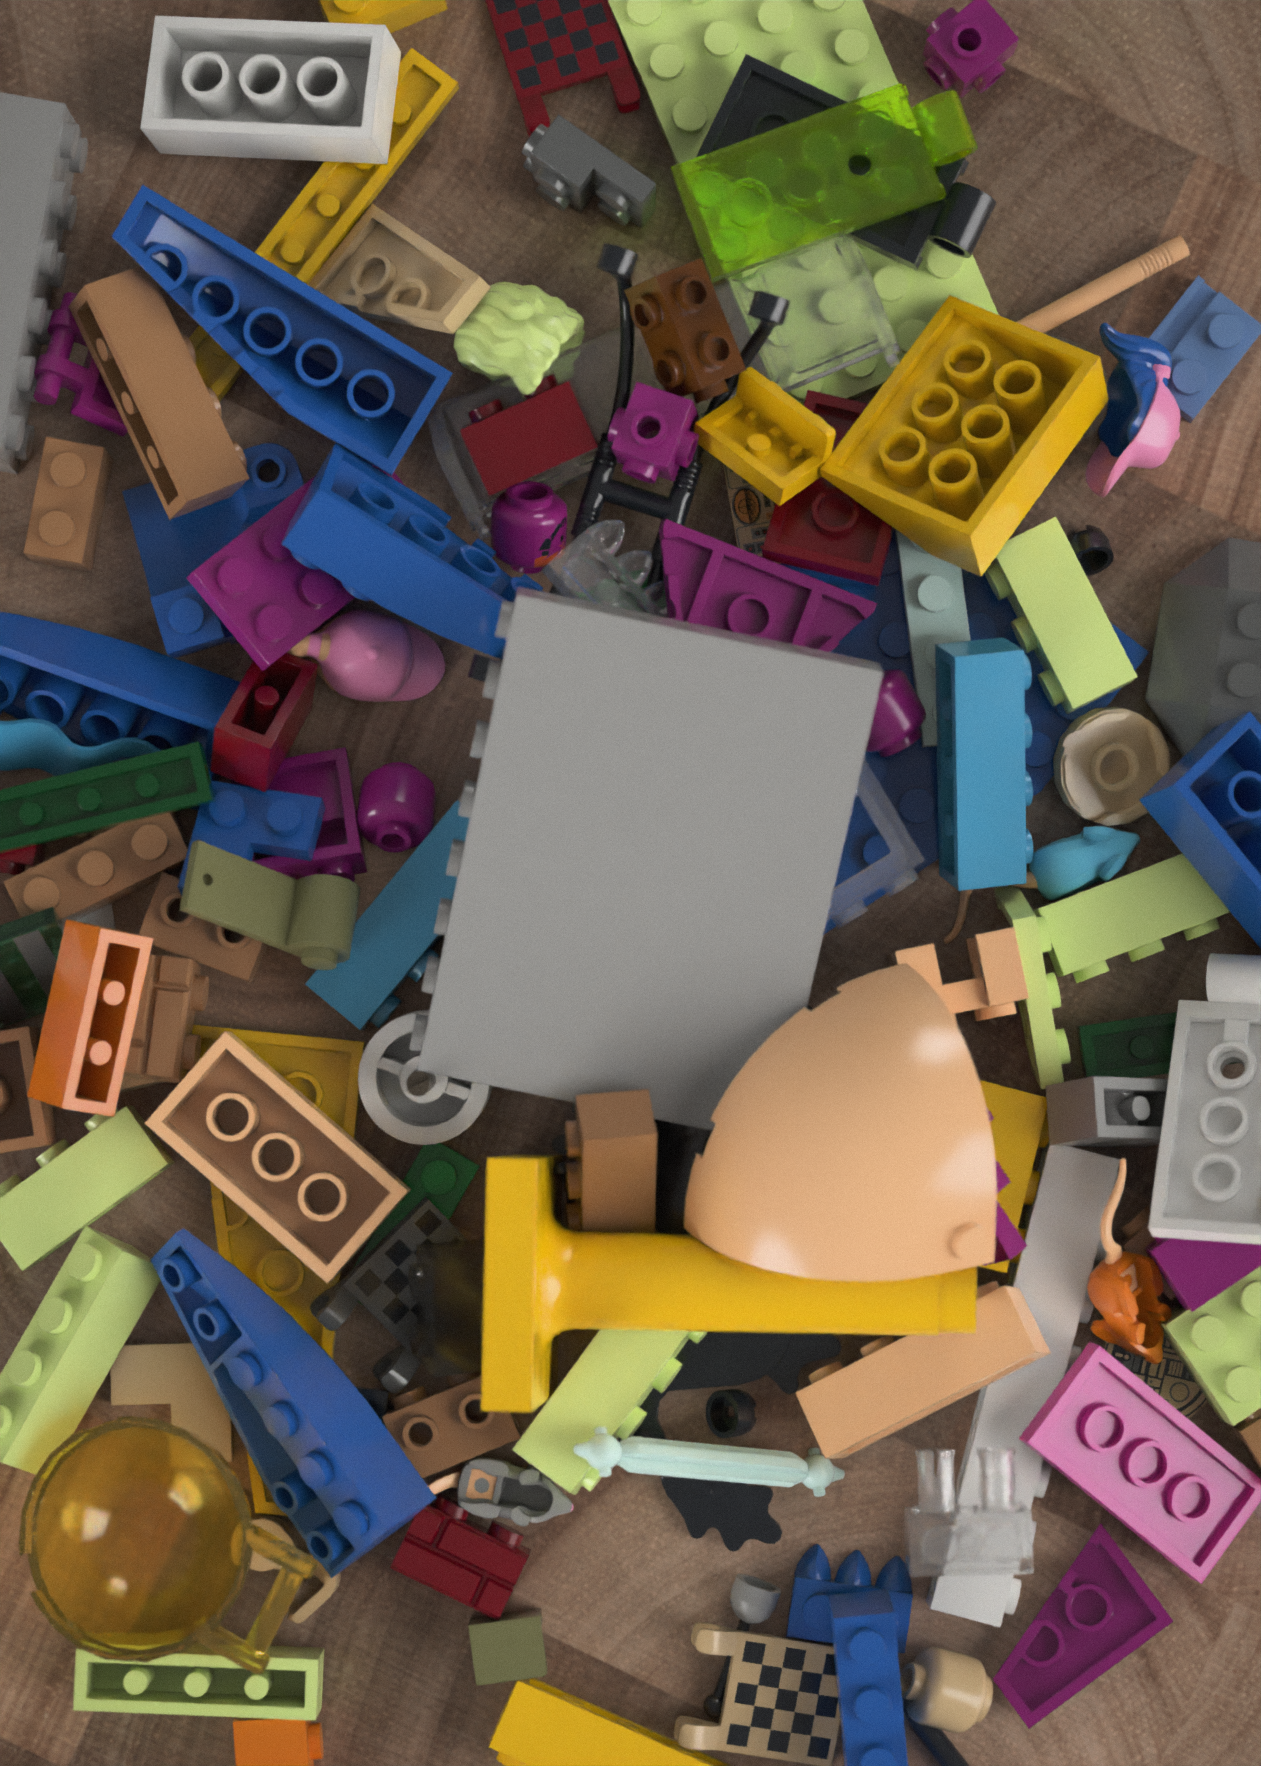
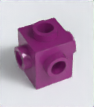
M973 0L959 13L953 7L947 9L928 26L926 32L930 36L927 38L923 50V56L927 59L923 62V66L934 83L944 91L950 87L961 98L974 87L980 94L992 86L1005 73L1006 69L1002 64L1014 54L1019 38L987 0Z
M636 382L627 408L619 407L616 410L608 432V441L613 443L611 449L618 463L624 464L622 471L635 479L647 483H655L657 477L674 482L679 467L688 468L695 455L699 434L693 431L699 415L692 400Z

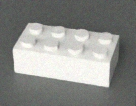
M155 16L140 129L160 154L388 164L401 51L386 25Z

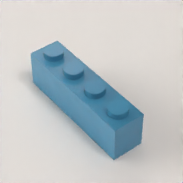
M1004 637L935 644L939 876L958 891L1027 883L1026 864L1031 863L1033 859V841L1029 830L1026 828V806H1030L1033 799L1032 781L1029 773L1025 770V748H1029L1032 743V726L1029 716L1025 713L1024 690L1030 688L1032 680L1029 659L1024 654L1022 648Z
M456 800L357 920L354 928L350 959L337 963V967L332 970H316L305 983L307 987L360 1030L364 1031L370 1023L380 1028L401 1003V1000L394 995L408 977L417 983L425 975L428 956L439 957V954L432 950V948L443 936L433 933L440 898L453 900L457 877L445 875L452 840L465 841L469 818L458 816L460 807L458 800Z

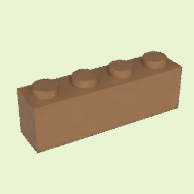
M141 266L84 285L68 307L169 520L231 497L249 479L246 472V458L240 445L230 439L221 420V406L215 392L210 387H206L196 367V354L191 341L185 334L180 333L170 312L171 303L168 293Z

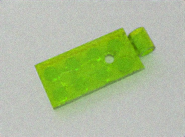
M899 83L672 166L671 174L712 283L946 198V191L943 184L939 183L934 167L958 161L978 149L957 91H947L934 95L911 108L906 85ZM855 155H863L869 159L871 169L864 175H855L848 168L849 159Z

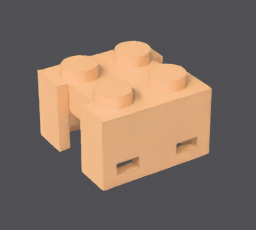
M1014 927L977 934L973 938L965 939L973 979L942 985L934 943L894 951L887 955L889 965L892 967L906 963L923 976L942 999L956 1024V1013L974 1010L976 1021L1015 1014L1017 1012L1014 1002L1028 999L1029 996Z

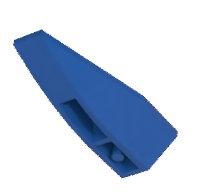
M185 1228L176 1232L150 1259L261 1479L272 1493L275 1504L287 1514L306 1541L311 1555L323 1565L331 1578L342 1572L409 1522L436 1498L370 1404L332 1358L279 1304L239 1269Z

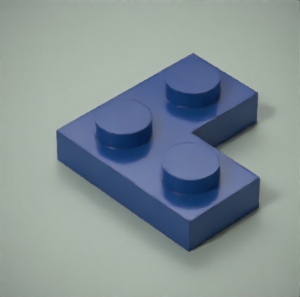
M211 781L216 802L200 805L177 887L182 896L191 844L197 840L252 861L254 852L312 861L326 809L323 799L321 797L269 789L266 792H262L250 786Z

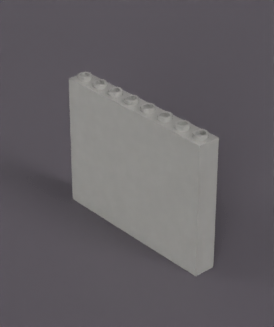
M518 587L515 602L502 600L495 637L507 639L502 663L492 660L489 662L482 697L494 699L490 722L477 720L470 756L481 758V766L477 782L465 780L458 816L469 818L465 841L452 840L445 875L457 877L453 900L440 898L433 933L445 936L441 958L428 956L421 992L433 994L428 1016L416 1014L409 1049L421 1052L418 1071L574 1103L575 1095L649 1089L654 1119L713 1131L715 1123L710 1120L713 1112L730 1083L748 1059L772 1033L804 1007L807 1008L883 670L879 662Z

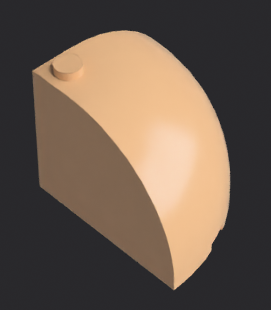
M904 963L876 970L837 987L838 994L828 999L812 1011L804 1007L770 1035L748 1059L730 1083L710 1119L715 1123V1127L706 1144L704 1154H696L686 1195L684 1228L700 1242L717 1252L752 1266L795 1276L840 1281H885L918 1278L994 1262L996 1169L992 1133L982 1088L974 1063L955 1020L933 987L911 966Z

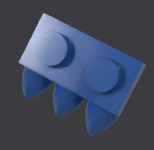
M814 1544L802 1555L794 1572L786 1636L833 1643L828 1595L888 1589L895 1615L898 1653L905 1654L913 1592L910 1574L904 1561L897 1555L889 1560L880 1571L874 1586L871 1585V1573L865 1557L860 1550H854L843 1560L833 1580L831 1579V1568L825 1552L819 1544Z

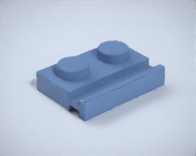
M1199 275L1149 337V339L1162 344L1171 355L1170 379H1168L1167 388L1177 401L1180 416L1189 423L1196 417L1261 334V323L1221 292L1217 293L1204 283L1205 280Z

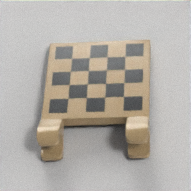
M699 1621L695 1623L692 1630L691 1643L696 1646V1649L704 1654L731 1656L719 1723L681 1715L677 1717L673 1736L678 1740V1744L683 1748L693 1750H719L817 1766H832L840 1725L833 1645L736 1630Z

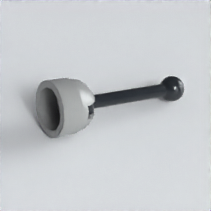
M737 1574L730 1595L731 1607L740 1619L736 1630L749 1631L751 1624H759L768 1619L776 1609L782 1592L781 1589L763 1579L746 1574ZM727 1656L714 1693L709 1695L704 1701L703 1708L709 1717H720L731 1656Z

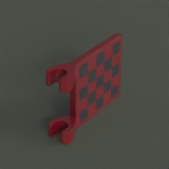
M485 0L529 137L540 124L545 125L547 128L551 124L542 96L604 76H608L617 109L621 114L631 113L640 109L639 88L629 65L612 10L607 0Z

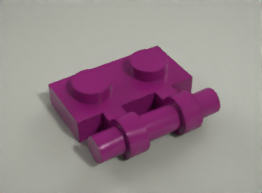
M67 292L63 295L60 308L54 310L50 317L47 331L51 338L46 354L40 355L34 371L37 384L33 397L41 404L54 405L56 404L60 388H66L75 392L70 410L71 414L123 437L128 431L89 349L84 366L69 360L74 343H79L86 347L87 345L68 307L77 296V293Z

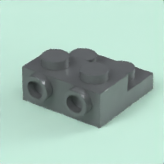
M559 114L549 128L540 124L525 143L522 154L527 159L523 167L533 174V180L539 184L535 189L536 192L555 208L564 211L569 205L581 214L595 195L600 199L597 204L598 208L609 218L623 226H626L630 220L641 229L655 212L656 183Z

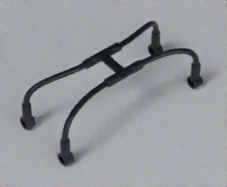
M608 243L603 244L596 267L610 273L613 278L617 279L620 353L616 392L607 433L603 432L601 434L599 446L597 447L598 450L596 451L579 504L580 506L572 526L571 535L574 537L560 572L549 591L551 594L564 596L573 579L588 540L592 541L594 538L593 535L595 534L605 502L661 519V522L668 519L684 526L696 490L695 486H697L699 475L703 468L700 460L704 448L697 445L695 455L689 467H679L669 497L612 479L617 459L611 449L613 443L608 441V432L616 410L619 407L626 409L628 406L634 364L635 323L631 317L630 304L624 290L633 287L631 277L638 254ZM755 291L748 315L759 319L761 322L740 352L746 368L750 366L774 327L784 324L790 305L789 300L771 293ZM739 374L725 379L729 391L713 397L703 417L729 400L738 384ZM659 529L649 557L650 560H653L648 577L642 613L656 616L664 579ZM474 654L468 677L485 682L490 660L502 663V659L497 661Z

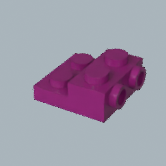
M346 747L284 758L268 789L321 797L326 807L312 861L254 852L252 862L294 879L315 874L340 876L354 882L355 874L368 871L363 836L359 832L356 820L357 809L350 760ZM231 780V784L247 786L237 781Z

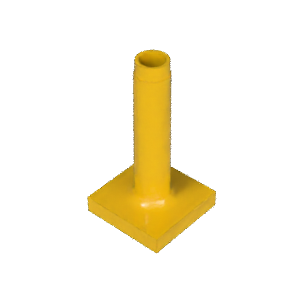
M513 1154L487 1158L481 1411L532 1412L546 1402L557 1389L559 1333L572 1329L939 1336V1333L976 1334L977 1266L899 1280H826L795 1276L749 1265L715 1251L700 1242L693 1235L573 1231L561 1226L562 1179L559 1174H553L555 1163L562 1162L563 1155Z

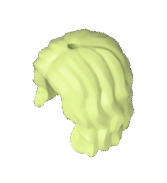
M497 282L490 285V290L455 332L454 350L457 353L458 362L464 368L486 375L501 387H517L524 395L532 394L541 383L543 377L554 373L558 383L572 378L574 374V361L580 355L581 344L585 336L582 315L574 308L567 307L562 299L551 297L535 285L522 286L510 282Z

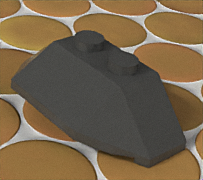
M1227 538L1163 584L1145 701L1171 741L1182 754V758L1215 726L1250 711L1261 724L1260 542Z

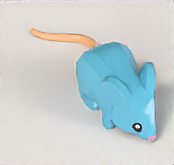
M1106 826L1083 827V831L1080 834L1058 839L1034 851L1032 862L1029 863L1030 872L1026 873L1027 883L1011 886L1038 889L1041 895L1050 901L1072 896L1098 881L1108 882L1112 879L1138 846L1140 837L1134 832L1117 830ZM973 889L960 892L955 924L951 932L944 938L945 944L951 942L961 931Z

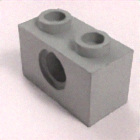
M1092 1076L1047 1085L1046 1100L1050 1146L1142 1148L1159 1145L1168 1079Z

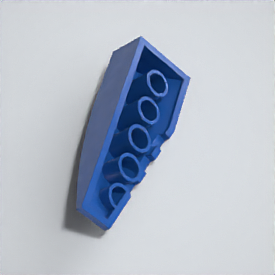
M142 185L112 234V238L289 415L392 476L453 373Z
M337 443L330 450L295 511L282 541V545L290 549L291 554L297 561L311 569L321 568L342 582L344 588L356 598L364 601L372 600L385 609L442 637L502 660L507 639L495 637L502 600L515 602L518 587L544 592L543 587L526 574L521 577L512 578L500 569L498 564L492 559L496 551L481 539L477 538L470 546L446 526L452 517L438 506Z
M0 612V715L4 711L18 720L29 718L46 720L56 724L72 743L79 746L95 747L119 738H138L148 741L160 750H166L200 742L203 745L211 781H219L220 775L210 771L214 730L238 688L239 681L145 647L102 634L23 615ZM137 756L120 757V758L115 759V760H113V761H111V762H109V763L116 762V761H120V760H124V759H129V758H133V757H137ZM200 805L191 807V809L199 811Z

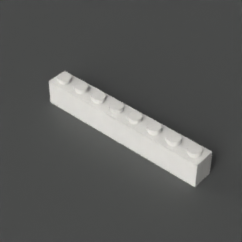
M1049 1142L1046 1148H1042L1037 1171L1040 1172V1179L1033 1204L1027 1206L1022 1229L1026 1230L1024 1241L1027 1247L1021 1251L1018 1263L1012 1264L1007 1286L1020 1288L1051 1353L980 1389L926 1602L932 1610L996 1627H1001L1004 1613L1013 1615L1021 1590V1580L1013 1578L1019 1555L1028 1557L1036 1531V1521L1028 1520L1034 1496L1044 1497L1051 1473V1465L1048 1462H1044L1043 1458L1023 1443L1019 1437L1081 1354V1347L1074 1346L1073 1342L1078 1323L1088 1324L1094 1307L1088 1296L1087 1281L1092 1272L1093 1264L1098 1265L1107 1255L1101 1241L1100 1225L1104 1208L1118 1178L1119 1172L1117 1171L1120 1159L1070 1146H1050Z

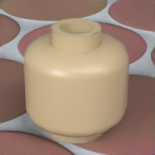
M930 1647L923 1650L914 1662L907 1663L900 1675L902 1698H905L908 1715L920 1725L952 1733H961L969 1730L975 1723L981 1722L990 1709L993 1696L991 1678L986 1675L982 1663L971 1655L940 1647Z

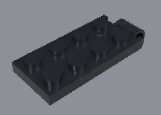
M747 54L703 141L694 163L695 166L915 271L918 270L923 257L920 255L928 240L951 254L970 258L996 205V201L985 192L971 185L956 182L959 175L963 176L969 162L966 158ZM876 177H883L890 182L891 192L882 198L875 197L869 191V182Z

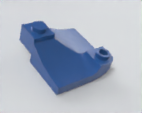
M264 443L244 449L243 452L247 462L246 472L249 479L231 497L169 520L152 482L122 491L151 595V603L167 655L170 657L179 658L228 642L231 645L239 643L186 577L305 484L295 457L285 447L274 443ZM266 463H275L280 468L278 478L272 482H263L259 479V470Z

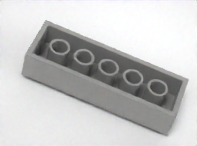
M0 92V471L18 474L20 460H29L33 448L34 426L27 425L31 402L39 403L33 397L37 384L34 371L41 353L42 344L49 345L51 338L47 331L51 314L54 311L49 309L53 287L61 288L65 277L67 257L66 253L60 252L63 230L71 231L74 226L77 212V196L70 195L74 172L82 174L84 171L88 152V140L81 137L82 132L79 124L75 122L65 103Z

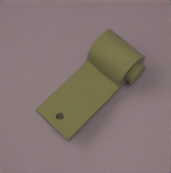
M197 840L191 844L180 910L301 957V963L309 968L332 970L337 967V963L350 959L361 888L357 883L349 879L328 874H315L294 879Z

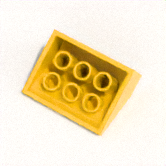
M949 295L832 452L831 456L820 468L821 475L931 555L982 577L1108 402L1109 398L1101 358L1093 353Z

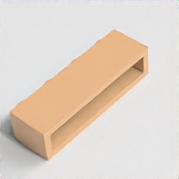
M997 1281L977 1288L976 1334L939 1333V1336L907 1335L897 1341L894 1340L893 1335H888L862 1347L860 1352L863 1358L844 1368L839 1361L811 1373L808 1376L811 1385L797 1391L795 1394L825 1459H843L1039 1360L1051 1352L1020 1288L1005 1285L999 1287Z

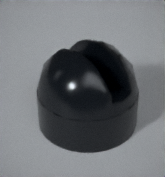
M1088 524L1085 525L1087 530L1075 533L1074 529H1072L1066 536L1086 576L1105 570L1114 559L1109 539L1100 528Z
M726 1389L714 1392L706 1404V1420L710 1430L720 1438L738 1437L751 1431L757 1421L754 1407H757L755 1400L749 1393L740 1389ZM729 1406H733L735 1416H729Z

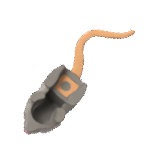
M476 1456L466 1461L462 1470L438 1477L427 1485L434 1495L449 1488H456L458 1504L474 1515L484 1518H506L524 1527L529 1522L539 1523L573 1510L572 1501L553 1483L552 1479L531 1464L525 1469L504 1460Z

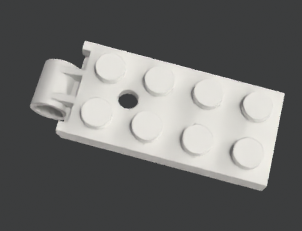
M1211 953L1206 971L1208 1001L1179 1000L1148 1228L1152 1237L1261 1244V955ZM1231 1062H1239L1245 1067L1243 1074L1236 1079H1228L1222 1075L1223 1068Z

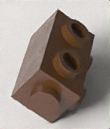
M702 258L654 276L624 290L630 304L633 322L641 331L653 360L655 376L666 392L681 397L692 393L695 403L698 404L729 391L725 379L747 370Z

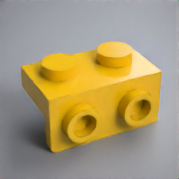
M748 367L746 371L739 374L736 395L697 421L694 426V433L699 434L698 445L777 505L781 506L822 477L820 468L832 454L836 432L822 417L811 412L783 391L775 382L770 381L754 368Z

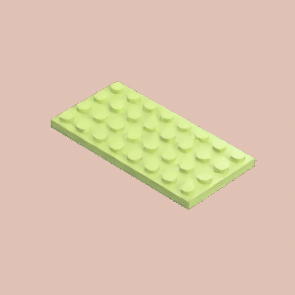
M607 0L619 33L750 337L761 322L759 319L748 315L756 290L771 293L790 301L784 324L774 327L757 353L770 381L775 382L783 391L802 405H804L808 390L852 400L882 387L949 295L999 315L973 254L970 258L959 257L939 248L928 240L920 255L923 257L918 270L915 271L694 165L695 158L746 54L922 137L863 0ZM876 177L869 182V191L875 197L882 198L891 192L890 182L883 177Z

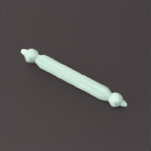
M597 1427L593 1437L587 1442L576 1444L573 1449L574 1454L586 1459L593 1468L599 1470L600 1477L610 1476L611 1468L617 1464L629 1473L779 1487H792L802 1482L806 1487L813 1490L814 1496L820 1497L826 1494L825 1488L831 1482L841 1480L845 1476L844 1470L834 1466L829 1459H825L823 1455H820L819 1448H810L808 1450V1457L803 1460L789 1451L634 1436L618 1442L616 1438L607 1434L606 1427Z

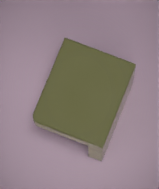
M541 1608L502 1613L499 1620L488 1615L470 1618L468 1629L476 1686L543 1677L547 1674L548 1668L542 1631L543 1618Z

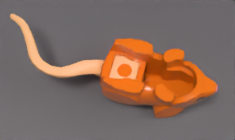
M1121 1158L1119 1161L1118 1178L1104 1208L1100 1225L1101 1241L1107 1255L1090 1273L1087 1281L1088 1296L1104 1319L1092 1321L1090 1329L1094 1335L1102 1340L1116 1344L1149 1363L1157 1365L1163 1358L1164 1329L1161 1321L1169 1320L1172 1313L1168 1305L1157 1300L1156 1296H1159L1163 1291V1280L1154 1260L1140 1254L1122 1252L1121 1246L1113 1241L1112 1219L1124 1188L1127 1172L1126 1160Z

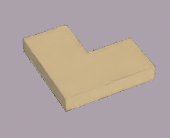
M193 1343L124 1344L110 1369L111 1406L171 1404L172 1464L232 1462L234 1460L233 1422Z

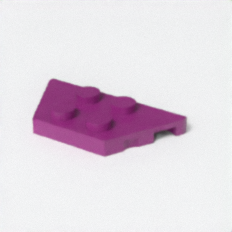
M668 519L662 520L659 527L667 617L670 619L831 652L840 644L839 641L862 620L867 619L876 608L877 603Z

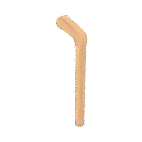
M1177 235L1162 243V245L1153 248V250L1145 252L1139 257L1018 320L1017 323L1041 333H1046L1136 285L1145 278L1156 274L1158 271L1171 266V264H1175L1190 256L1188 246L1184 239Z

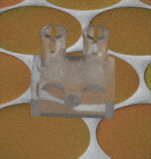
M997 1446V1472H995V1450L992 1447L976 1448L979 1471V1502L974 1503L972 1506H961V1504L955 1503V1449L937 1448L938 1472L934 1474V1451H931V1448L915 1450L918 1468L919 1504H914L913 1507H904L905 1564L910 1577L1033 1574L1032 1514L1025 1504L1016 1501L1015 1447Z

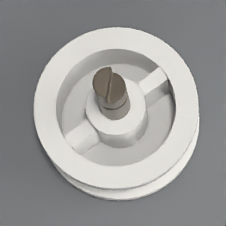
M420 1010L394 1019L372 1037L361 1057L358 1071V1086L360 1097L367 1113L384 1132L407 1143L430 1145L450 1140L469 1128L484 1110L490 1098L492 1086L418 1071L421 1052L410 1050L409 1048L416 1014L429 1015V1010Z

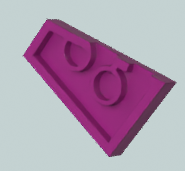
M1101 1523L993 1678L1028 1729L1173 1622L1172 1618Z

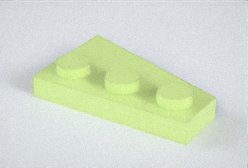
M1009 885L994 888L998 909L1002 910L1011 927L1015 929L1029 996L1028 999L1019 1000L1017 1003L1031 1071L1042 1090L1046 1089L1047 1085L1064 1082L1061 1065L1071 1063L1064 1028L1055 1030L1052 1009L1061 1007L1058 982L1054 972L1046 973L1042 954L1052 951L1050 932L1045 916L1036 917L1019 887Z

